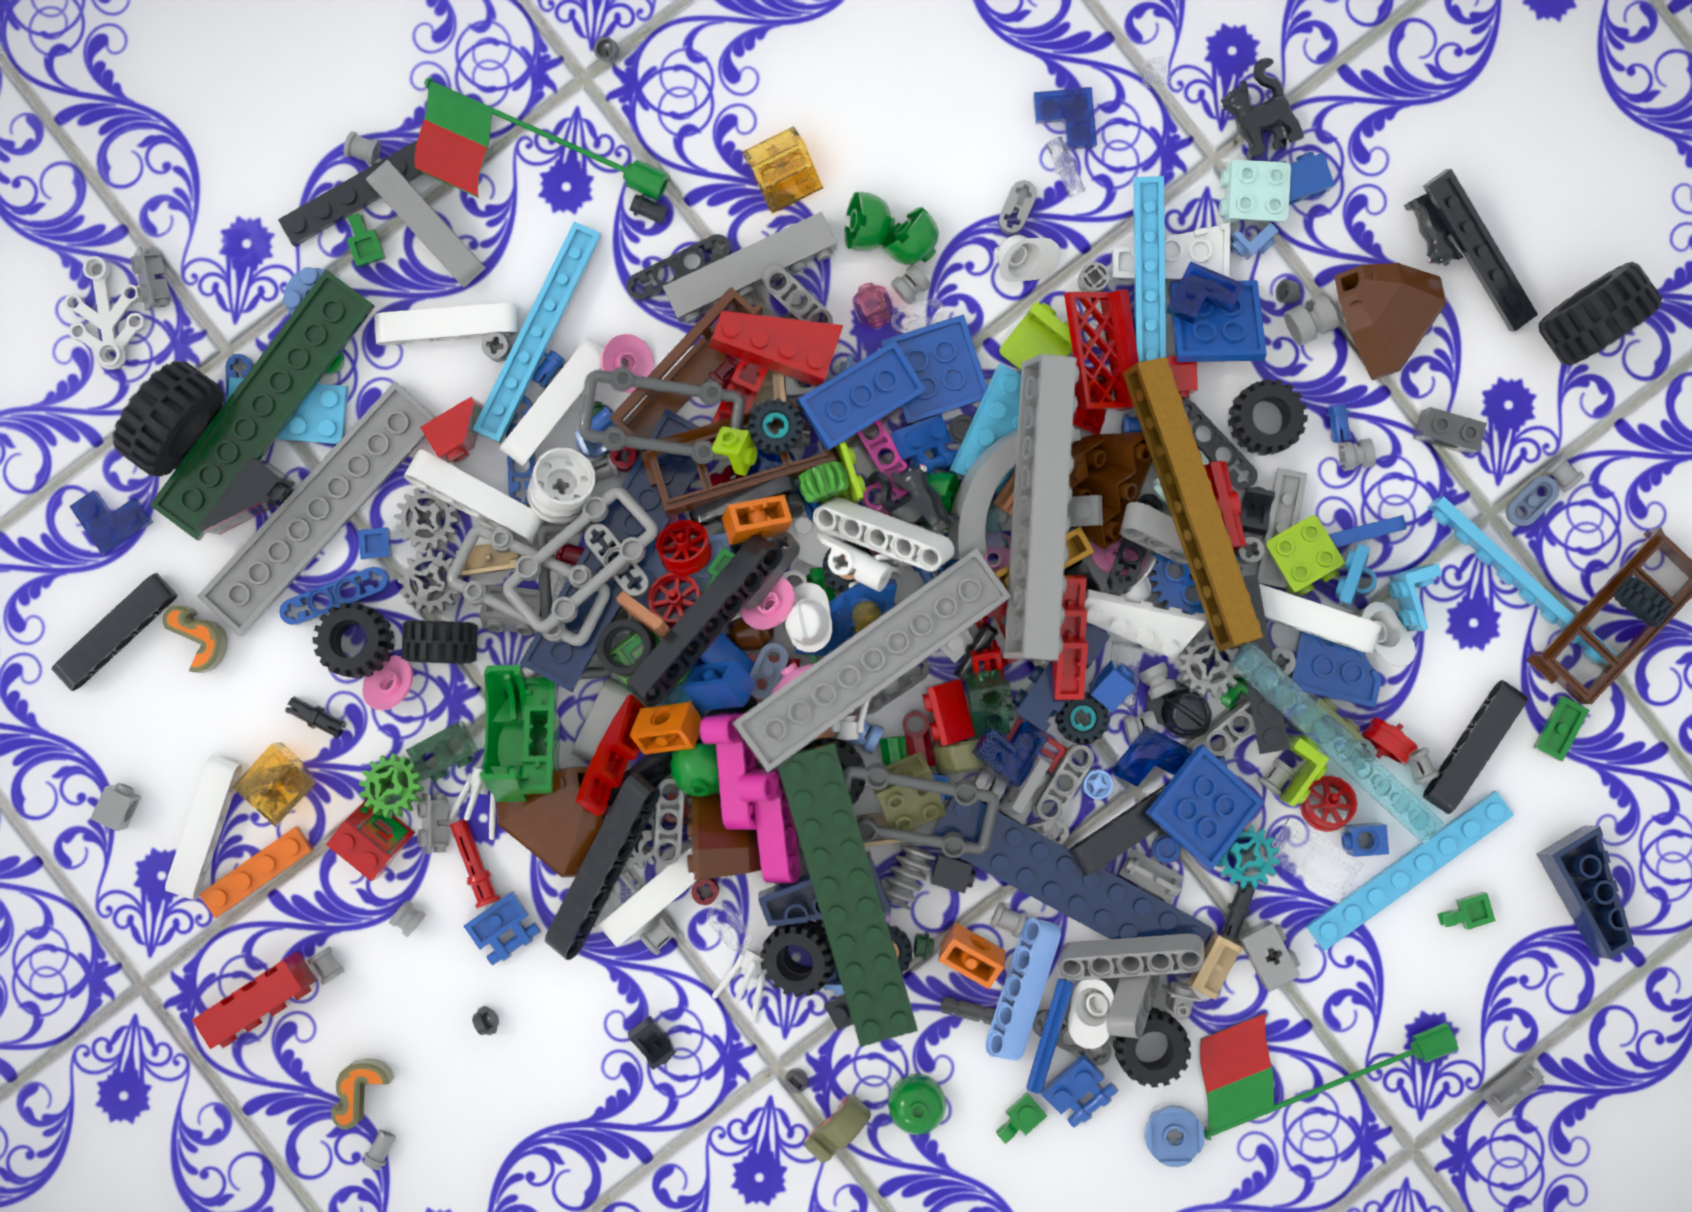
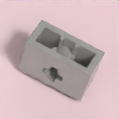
M1267 919L1239 934L1238 940L1266 990L1271 992L1301 976L1297 969L1300 966V962L1293 950L1288 951L1283 943L1287 938L1279 924L1274 925ZM1270 948L1275 950L1273 953L1274 959L1272 960L1267 958L1269 955L1268 949Z

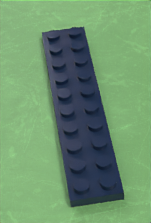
M665 409L649 438L661 439L698 428L699 426ZM665 453L656 456L669 499L685 495L698 474L695 462L690 456ZM639 454L621 488L628 491L657 524V536L645 547V556L637 563L641 570H643L656 547L657 537L669 525L673 516L666 518L657 486H650L641 454ZM619 499L611 503L608 508L607 517L600 522V524L606 526L620 544L627 538H638L646 531ZM595 532L593 534L594 540L591 543L598 542L606 552L610 549L603 539L606 534L600 535ZM586 546L576 565H585L595 576L604 566L589 547ZM615 553L611 555L609 558V563L620 553ZM630 566L625 574L618 576L619 579H622L624 575L628 578L631 584L628 587L629 590L633 588L637 581L629 572L635 569L633 566ZM613 577L605 582L610 588V598L589 640L585 644L573 646L564 641L552 643L544 638L541 632H537L520 664L573 693L597 651L596 645L599 634L608 624L614 621L621 609L616 598L623 590ZM567 579L557 599L560 597L570 598L578 591V589L571 585L569 579ZM595 591L578 606V614L573 621L564 623L568 631L579 634L599 592ZM552 607L549 613L547 614L546 618L552 614Z
M951 796L945 807L946 815L938 819L930 835L943 837L945 834L955 831L962 834L965 841L978 843L987 804L976 800L972 805L963 806L956 802L954 796ZM999 811L988 850L980 855L964 853L959 857L1109 939L1195 934L1205 944L1213 929L1210 925L1103 867L1092 874L1084 876L1068 848L1020 824ZM1178 973L1176 975L1185 979L1188 973Z

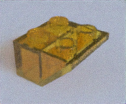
M794 126L742 151L748 168L771 214L823 189L805 142Z
M282 742L272 743L232 788L274 827H277L315 786L316 781L303 761Z

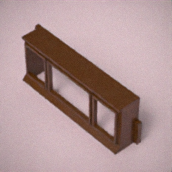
M730 287L647 377L662 379L702 336L663 379L702 385L710 378L708 376L709 372H714L725 360V353L709 348L717 322L711 328L710 326L720 316L721 311H725L732 303V306L727 310L729 312L762 315V307L758 303L753 307ZM636 388L609 419L622 429L626 435L649 438L665 409L677 414L692 396ZM645 396H647V397L638 405V407H637V408L624 420V422H623L622 420L635 408V406H636ZM633 448L637 453L642 451V449Z
M797 399L789 401L793 408L796 407L799 410L798 414L803 413L796 402ZM752 412L744 414L742 430L748 429ZM731 418L658 440L691 445L700 440H712L717 437L721 427H730ZM773 419L772 424H770L772 433L778 434L781 427L779 421ZM821 442L823 454L792 463L789 452L780 453L782 466L715 486L711 484L706 465L695 462L703 489L669 499L656 456L665 453L650 450L640 452L650 486H657L666 518L697 509L782 476L793 475L794 479H799V476L806 472L807 469H812L815 466L832 461L840 462L835 447L827 451Z
M1662 527L1647 530L1643 534L1647 540L1543 651L1532 652L1526 659L1550 684L1556 681L1580 704H1593L1692 598V559L1664 534ZM1658 549L1689 577L1688 581L1673 597L1641 568ZM1634 575L1641 582H1646L1649 587H1653L1656 589V592L1661 593L1665 599L1669 600L1674 609L1658 628L1646 624L1616 657L1586 626L1613 598L1614 592L1628 576ZM1577 635L1609 664L1587 689L1556 660L1558 655Z

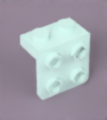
M1232 160L1226 167V170H1222L1220 184L1221 187L1225 188L1224 199L1221 198L1219 216H1223V223L1231 222L1230 226H1235L1239 220L1284 222L1288 218L1290 165L1285 162Z

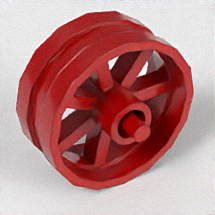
M692 520L676 521L666 526L657 537L656 548L663 567L670 573L676 575L696 573L704 568L712 557V546L705 528L698 522ZM704 542L702 548L695 547ZM674 553L670 558H667V557L664 555V554Z
M667 573L659 577L650 587L648 604L652 613L661 618L669 628H672L679 621V619H669L673 611L678 612L681 618L684 615L683 610L685 607H691L694 603L693 601L685 600V598L695 591L697 598L702 593L695 580L690 576ZM681 582L690 584L689 588L680 593ZM674 583V589L668 591L665 588L669 584ZM660 592L666 595V599L656 601L657 595ZM669 606L663 617H661L656 608Z
M1373 717L1369 722L1370 725L1367 729H1364L1361 736L1372 743V746L1377 751L1375 757L1380 759L1382 756H1388L1397 763L1406 765L1410 760L1409 757L1415 753L1418 746L1401 731L1404 727L1401 723H1398L1395 727L1380 718Z
M1322 776L1318 781L1314 780L1308 788L1310 790L1309 796H1312L1319 803L1310 805L1308 796L1301 805L1299 804L1301 814L1310 826L1322 832H1335L1351 821L1356 814L1358 802L1356 793L1350 784L1335 776ZM1322 785L1324 796L1312 788ZM1330 787L1336 789L1338 793H1330ZM1341 795L1346 800V804L1340 803ZM1336 809L1347 811V816L1344 820ZM1315 810L1321 814V818L1314 813ZM1329 813L1332 815L1336 823H1330L1326 821Z

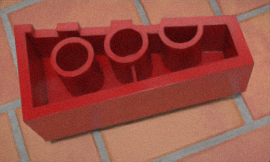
M721 311L709 348L818 387L823 384L843 325Z
M298 951L193 1018L192 1022L210 1050L219 1044L223 1049L238 1039L236 1033L243 1028L248 1033L263 1022L260 1017L269 1012L271 1016H274L287 1007L286 1000L293 996L296 1000H299L311 992L310 985L316 982L317 979Z

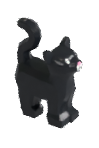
M1268 57L1260 59L1255 64L1253 73L1254 79L1260 86L1272 89L1271 99L1260 105L1250 106L1247 82L1244 80L1240 82L1239 87L1237 86L1234 90L1228 92L1220 101L1221 108L1234 116L1237 131L1248 143L1249 150L1246 153L1248 160L1257 158L1265 152L1262 133L1272 131L1275 138L1272 143L1274 150L1286 147L1287 138L1290 143L1305 138L1300 123L1291 111L1290 104L1285 98L1284 87L1281 82L1265 74V69L1274 63L1273 59Z
M1427 193L1404 205L1407 211H1414L1419 232L1427 242L1425 259L1428 263L1447 266L1452 259L1460 260L1463 258V255L1448 238V235L1451 233Z
M923 464L908 465L900 473L893 472L890 474L894 481L910 493V496L900 503H895L891 499L893 486L886 474L875 471L867 478L868 485H873L877 482L881 484L880 501L891 517L921 528V523L926 520L930 524L931 529L937 534L960 519L957 514H949L945 509L939 494L928 483L927 467Z

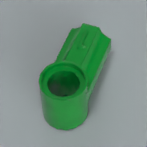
M905 736L888 737L879 740L882 763L885 766L907 757Z

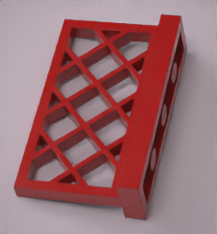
M1128 290L1064 293L1073 357H1076V366L1079 368L1077 387L1081 410L1116 409V411H1126L1133 409L1134 406L1122 374L1136 363H1139ZM1075 300H1079L1086 308L1082 315L1077 311ZM1099 300L1101 303L1102 314L1095 307ZM1090 314L1098 322L1095 330L1087 322ZM1103 328L1105 330L1106 342L1100 337ZM1081 329L1090 337L1086 344L1081 339ZM1095 343L1103 351L1100 358L1091 351ZM1086 357L1094 365L1091 373L1085 368L1084 361ZM1107 358H1109L1111 372L1104 365ZM1099 372L1107 380L1104 387L1095 379ZM1112 386H1113L1115 401H1114V399L1108 394V392L1110 391V389H1111ZM1090 387L1099 395L1095 402H1090Z

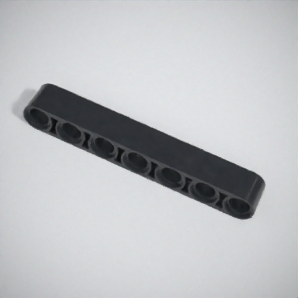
M754 535L748 539L630 676L627 682L628 692L649 708L658 706L779 566L783 557L782 550L760 535Z
M633 773L623 783L546 933L545 943L566 960L573 959L583 948L661 796V790L639 773Z

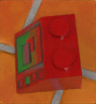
M470 396L420 427L438 458L449 463L453 461L456 464L470 456L468 451L475 447L478 435L472 429L483 408V405Z
M366 799L342 823L325 845L372 882L383 874L416 832L394 814L391 819H388L383 814L378 816L372 813L373 809H368L364 806L368 800Z

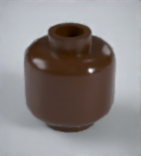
M740 617L734 620L733 625L729 626V637L743 651L759 650L773 640L774 627L766 630L754 629Z

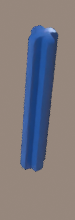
M1059 979L1026 1085L1027 1090L1032 1093L1041 1094L1074 988L1073 982L1066 979Z

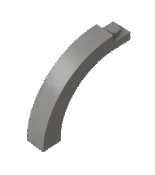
M1079 428L1075 429L1074 441L1081 440ZM1018 429L1008 433L988 447L977 458L961 482L951 510V514H957L960 519L948 528V538L954 546V555L951 559L960 560L976 548L981 555H987L985 540L987 513L999 483L1016 464Z

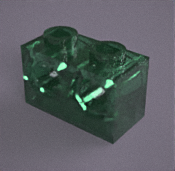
M1000 669L966 674L971 722L975 738L1009 734V722L1014 721L1012 704H1007L1006 700L1007 697H1011L1009 680H1003Z
M460 721L406 749V752L421 780L424 781L431 778L432 782H435L447 776L448 772L446 769L455 764L458 768H462L473 762L474 758L472 755L478 753L479 750L464 722ZM455 738L461 740L464 746L462 753L459 755L453 753L450 746ZM429 752L434 753L438 759L435 768H430L425 763V756Z

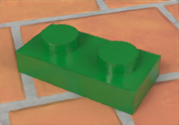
M1560 696L1533 748L1563 762L1590 710L1564 696Z

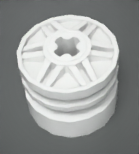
M555 448L545 452L538 458L527 489V500L532 511L540 519L553 524H565L574 521L583 513V504L590 497L595 485V471L591 462L582 453L571 448Z

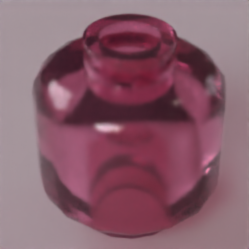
M866 283L860 286L858 292L853 296L852 305L862 325L875 329L886 325L890 321V317L894 312V306L884 286Z

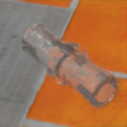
M1060 136L1047 142L1045 146L1056 166L1054 171L1056 175H1060L1068 197L1071 198L1084 192L1086 188L1076 170V160L1071 159L1063 137Z

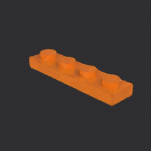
M296 826L201 892L199 896L213 916L218 918L308 855L314 848L300 828Z

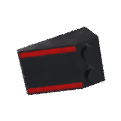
M251 456L198 526V529L203 532L220 535L283 503L293 492L292 487L296 482L268 461Z

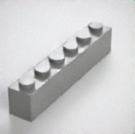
M819 212L666 284L663 288L679 322L686 321V323H691L701 318L702 312L712 308L730 287L743 298L754 293V288L763 284L761 274L767 265L773 263L780 264L788 272L791 271L792 274L804 270L807 267L806 263L816 258L818 261H823L834 254L833 250L837 249V243L822 212ZM776 273L772 275L769 281L770 285L781 280L780 275L782 274Z

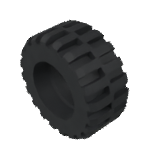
M1627 262L1594 280L1555 307L1539 322L1538 331L1561 363L1568 366L1574 365L1600 352L1646 321L1648 317L1652 316L1661 307L1662 297L1641 266L1634 262Z
M173 361L171 364H165L139 386V390L131 396L129 403L120 413L121 417L116 421V430L112 435L116 451L148 475L161 477L170 474L173 469H177L223 407L224 395L220 385L188 362Z

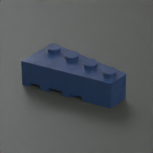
M1088 622L1086 623L1085 640L1088 642L1086 669L1091 666L1110 638L1109 634ZM1047 660L1042 667L1037 665L1028 677L1032 681L1025 691L1021 688L1011 701L1014 704L1012 708L1014 713L1044 733L1051 725L1047 720L1050 716L1054 717L1056 713H1059L1066 701L1055 700L1053 697L1052 660Z
M1584 825L1536 855L1593 957L1612 959L1633 946L1634 942L1624 907L1620 906L1617 892L1619 889L1617 882L1613 880L1608 864L1611 862L1608 851L1604 850L1601 837H1603L1601 826Z
M867 851L884 913H891L890 903L870 851ZM809 873L800 876L796 883H781L759 891L758 901L768 927L822 919Z

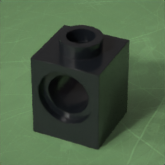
M937 853L930 883L965 894L966 888H972L976 871L972 870L973 865L965 860L950 858L945 854Z

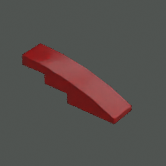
M740 359L727 390L739 392L745 400L744 414L749 413L768 369ZM721 401L711 424L731 418L733 403ZM716 438L708 441L713 445Z
M1063 575L1066 578V590L1062 594V607L1064 608L1065 616L1063 623L1060 625V637L1063 640V648L1058 656V660H1052L1053 697L1055 700H1084L1088 642L1085 640L1087 610L1084 607L1087 579L1084 575Z
M632 694L626 697L599 743L575 800L576 803L595 816L605 813L612 788L621 786L628 761L636 759L639 752V747L631 738L630 733L640 709L646 707Z

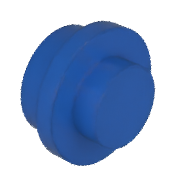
M1168 834L1157 836L1152 843V853L1162 863H1171L1180 856L1181 846Z

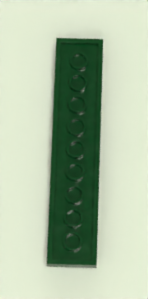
M325 269L150 503V506L195 540L200 541L206 532L198 529V526L250 457L262 459L374 309L375 305Z
M832 742L794 753L780 763L778 769L859 1045L863 1047L916 1032L918 1027L835 743Z

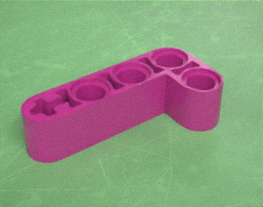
M879 419L871 424L879 430V435L876 439H866L863 436V430L858 432L856 436L876 469L890 478L893 486L891 499L893 502H896L909 494V492L905 489H896L890 474L893 472L900 473L905 470L907 464L904 460H901L895 444ZM883 450H889L894 455V461L889 465H883L878 461L877 456ZM879 482L869 485L866 488V492L863 493L864 505L872 510L882 506V503L873 505L868 501L869 492L872 490H882Z
M746 713L719 714L705 717L700 725L702 741L705 744H716L722 821L727 830L757 829L754 802L741 801L737 792L740 776L758 769L757 757L732 724Z
M774 768L768 773L765 769H754L740 776L737 792L741 801L754 802L763 879L766 883H796L801 872L797 832L779 769Z

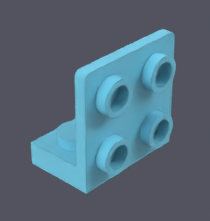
M1439 563L1421 565L1389 576L1391 581L1388 583L1389 592L1394 600L1397 599L1400 608L1397 611L1398 619L1406 627L1407 631L1428 630L1415 587L1420 588L1435 583L1433 578L1442 575Z

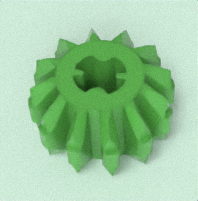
M834 461L807 469L806 472L799 476L801 493L804 495L806 502L810 503L825 501L841 495L849 489L850 483L843 464Z

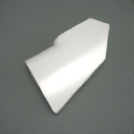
M818 532L817 537L819 541L832 548L828 558V565L833 573L845 575L855 572L854 578L856 581L879 592L884 589L891 574L897 577L901 576V571L898 568L882 560L877 561L874 556L833 536Z

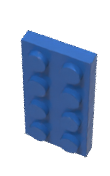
M894 340L801 396L796 402L826 450L829 451L839 443L844 442L924 393L926 389Z

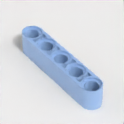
M1029 918L1025 921L986 1039V1051L992 1057L1017 1061L1024 1054L1060 941L1061 932L1056 923L1036 918Z

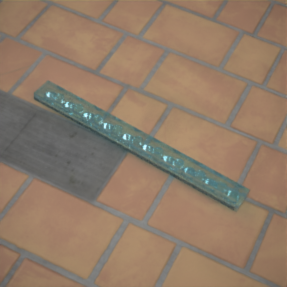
M1248 641L1230 662L1229 665L1420 842L1426 844L1444 822L1256 645Z

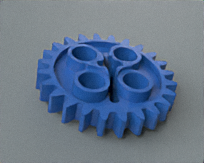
M1152 554L1155 555L1157 563L1151 569L1152 572H1155V575L1149 577L1150 582L1156 583V586L1151 589V593L1159 592L1161 595L1156 600V603L1165 601L1167 603L1165 610H1168L1169 607L1182 609V612L1188 615H1193L1196 612L1204 614L1200 598L1197 602H1190L1185 597L1186 588L1192 587L1196 589L1194 580L1189 577L1191 574L1189 566L1175 562L1163 555ZM1168 565H1178L1182 570L1181 577L1178 579L1170 577L1167 572Z

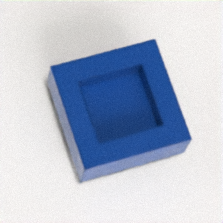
M388 527L358 530L360 559L392 557L390 529Z

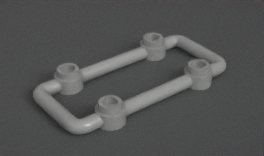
M613 487L601 497L592 496L586 499L581 515L534 556L524 555L517 560L515 572L504 582L503 593L537 632L545 633L552 630L560 622L569 623L577 617L578 606L627 563H638L644 558L646 553L645 547L657 536V524L624 488ZM616 499H619L646 531L638 538L630 537L625 539L620 545V554L570 598L560 597L556 599L552 605V614L542 621L515 590V587L523 580L533 581L537 579L541 573V565L588 523L604 520L609 512L608 506Z
M484 525L472 527L468 531L448 570L447 582L449 586L463 593L465 600L472 605L486 604L530 625L510 602L489 593L488 588L483 583L476 580L465 582L458 577L480 536L489 540L492 547L500 553L512 551L521 556H534L538 550L515 540L513 533L506 528L493 530ZM553 557L548 558L542 564V566L567 577L571 585L578 590L594 577L592 571L585 565L572 567ZM604 583L596 590L599 594L579 634L568 631L566 625L560 622L552 630L542 633L544 638L552 643L564 641L573 646L585 644L589 640L610 598L609 586Z

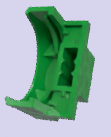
M487 665L484 670L486 701L483 771H479L480 782L491 791L496 802H526L527 794H553L554 771L559 770L560 718L556 711L557 684L545 677L526 678L521 665Z

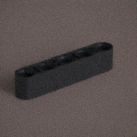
M158 573L152 574L52 666L51 670L70 691L79 689L178 597V594Z
M1503 679L1497 682L1438 769L1440 775L1432 779L1424 790L1423 798L1446 814H1451L1460 804L1524 708L1528 696Z
M1169 782L1069 849L1084 876L1097 871L1160 828L1146 812Z

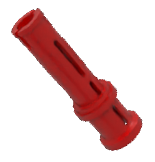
M462 819L450 824L449 827L452 830L469 875L466 883L473 890L477 901L475 904L477 909L500 900L501 897L496 894L490 879L493 876L492 873L489 872V869L485 870L467 822L468 820Z

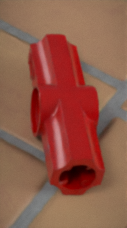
M1226 461L1210 462L1204 465L1211 481L1217 505L1221 510V517L1227 534L1230 536L1233 551L1244 548L1246 541L1239 517L1241 516L1240 499L1237 492L1233 491Z

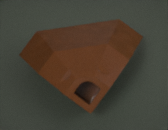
M1400 263L1360 265L1334 275L1338 299L1350 335L1372 381L1401 371L1447 304L1441 277Z
M1143 432L1094 434L1082 437L1081 440L1074 441L1071 444V456L1074 460V466L1071 474H1069V486L1072 489V497L1102 496L1103 525L1081 527L1084 534L1100 548L1105 549L1122 537L1120 530L1126 506L1128 503L1137 502L1150 469L1152 458Z
M569 767L554 771L553 794H527L526 802H496L495 800L498 825L562 878L576 877L602 826V815L595 816L575 802L588 767Z
M719 792L704 797L687 794L688 807L692 808V822L687 823L688 839L692 840V855H687L688 873H694V880L760 871L761 861L757 829L727 830L722 821Z

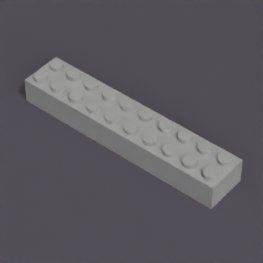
M1040 354L1022 362L1008 593L1011 597L1007 599L1004 658L1037 661L1058 660V656L1063 648V640L1060 637V625L1063 623L1065 611L1062 607V594L1066 590V578L1063 576L1064 564H1066L1068 559V548L1065 546V539L1070 528L1067 506L1072 497V489L1069 486V474H1071L1074 466V460L1071 456V444L1075 440V427L1072 426L1073 414L1077 409V398L1074 396V389L1079 378L1076 357Z

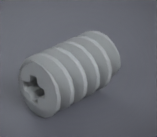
M901 845L900 848L906 853V856L895 857L901 866L890 867V870L896 876L895 878L885 877L890 888H884L888 900L902 908L911 910L906 901L915 902L916 897L911 891L918 892L921 890V886L916 880H926L927 877L921 870H931L932 866L928 863L927 859L936 860L937 857L915 845Z

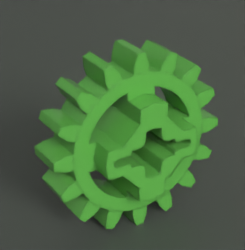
M391 754L390 760L381 755L379 764L371 761L370 766L372 770L370 772L363 770L362 772L367 777L366 781L359 782V785L365 788V791L361 792L359 796L363 799H368L364 806L368 809H373L372 813L378 816L383 814L388 819L392 818L393 812L396 816L403 817V809L412 812V801H421L416 796L417 792L424 791V787L418 785V782L424 779V777L419 773H415L419 767L414 763L410 764V759L404 756L400 759L396 754ZM391 783L395 784L392 790L388 788Z

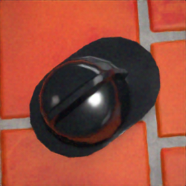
M1172 679L1177 689L1151 701L1147 694L1146 706L1148 711L1153 710L1156 721L1175 735L1183 739H1194L1208 730L1212 719V712L1208 702L1195 691L1191 693L1189 691L1190 688L1182 682Z

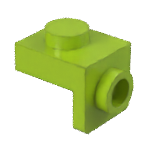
M725 426L721 427L712 446L713 453L728 456L735 474L746 476L750 466L754 465L757 459V449L754 446L749 431Z

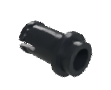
M635 194L629 210L634 212V216L639 214L662 225L669 207L646 199L644 194L641 196Z

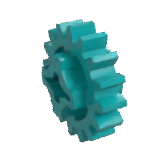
M1250 825L1248 832L1243 830L1223 855L1222 859L1216 864V867H1224L1220 875L1222 878L1228 875L1231 877L1229 885L1233 886L1236 882H1240L1241 890H1244L1246 884H1251L1253 890H1256L1258 881L1267 885L1268 879L1266 875L1272 877L1276 875V871L1271 866H1279L1280 860L1273 858V856L1279 853V848H1271L1274 842L1273 837L1263 838L1265 834L1264 829L1258 834L1254 833L1253 825ZM1243 839L1251 840L1249 843L1241 845L1237 843V841ZM1261 846L1266 851L1267 862L1260 856L1259 849ZM1254 848L1252 853L1253 861H1247L1241 868L1243 857L1241 854L1246 855ZM1227 853L1235 860L1236 865L1234 869L1228 863ZM1250 871L1259 873L1254 876H1243L1245 872Z

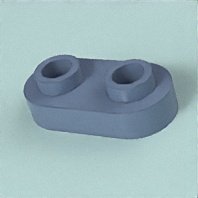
M1547 476L1532 479L1508 503L1506 507L1508 521L1518 527L1532 524L1557 499L1559 487L1556 481ZM1539 486L1544 489V495L1542 497H1540L1537 494V488ZM1518 507H1521L1524 510V515L1522 517H1519L1516 514V510Z
M769 643L761 649L750 673V677L756 682L751 692L753 697L758 699L768 698L782 677L780 672L786 668L789 660L788 651L783 645ZM773 651L780 655L777 663H772L769 660V654ZM760 678L768 682V686L764 690H760L757 687V681Z

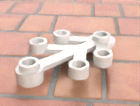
M92 256L83 263V272L88 278L93 280L98 313L86 305L84 299L76 294L66 296L64 305L69 311L80 314L101 329L102 341L90 334L89 328L79 322L73 323L69 327V335L71 338L82 341L95 350L97 361L103 368L116 370L122 367L126 361V345L136 332L143 331L146 328L147 320L138 313L130 314L126 319L127 325L115 339L114 327L132 303L139 302L137 286L132 284L124 286L121 297L111 309L106 278L110 273V266L104 259ZM101 265L103 271L101 274L96 275L95 268ZM131 289H135V297L129 299L128 292ZM77 298L79 301L78 306L72 308L71 301ZM139 317L141 320L140 325L134 327L132 324L133 320ZM78 327H82L83 334L77 337L75 331ZM115 351L116 358L110 361L109 353Z

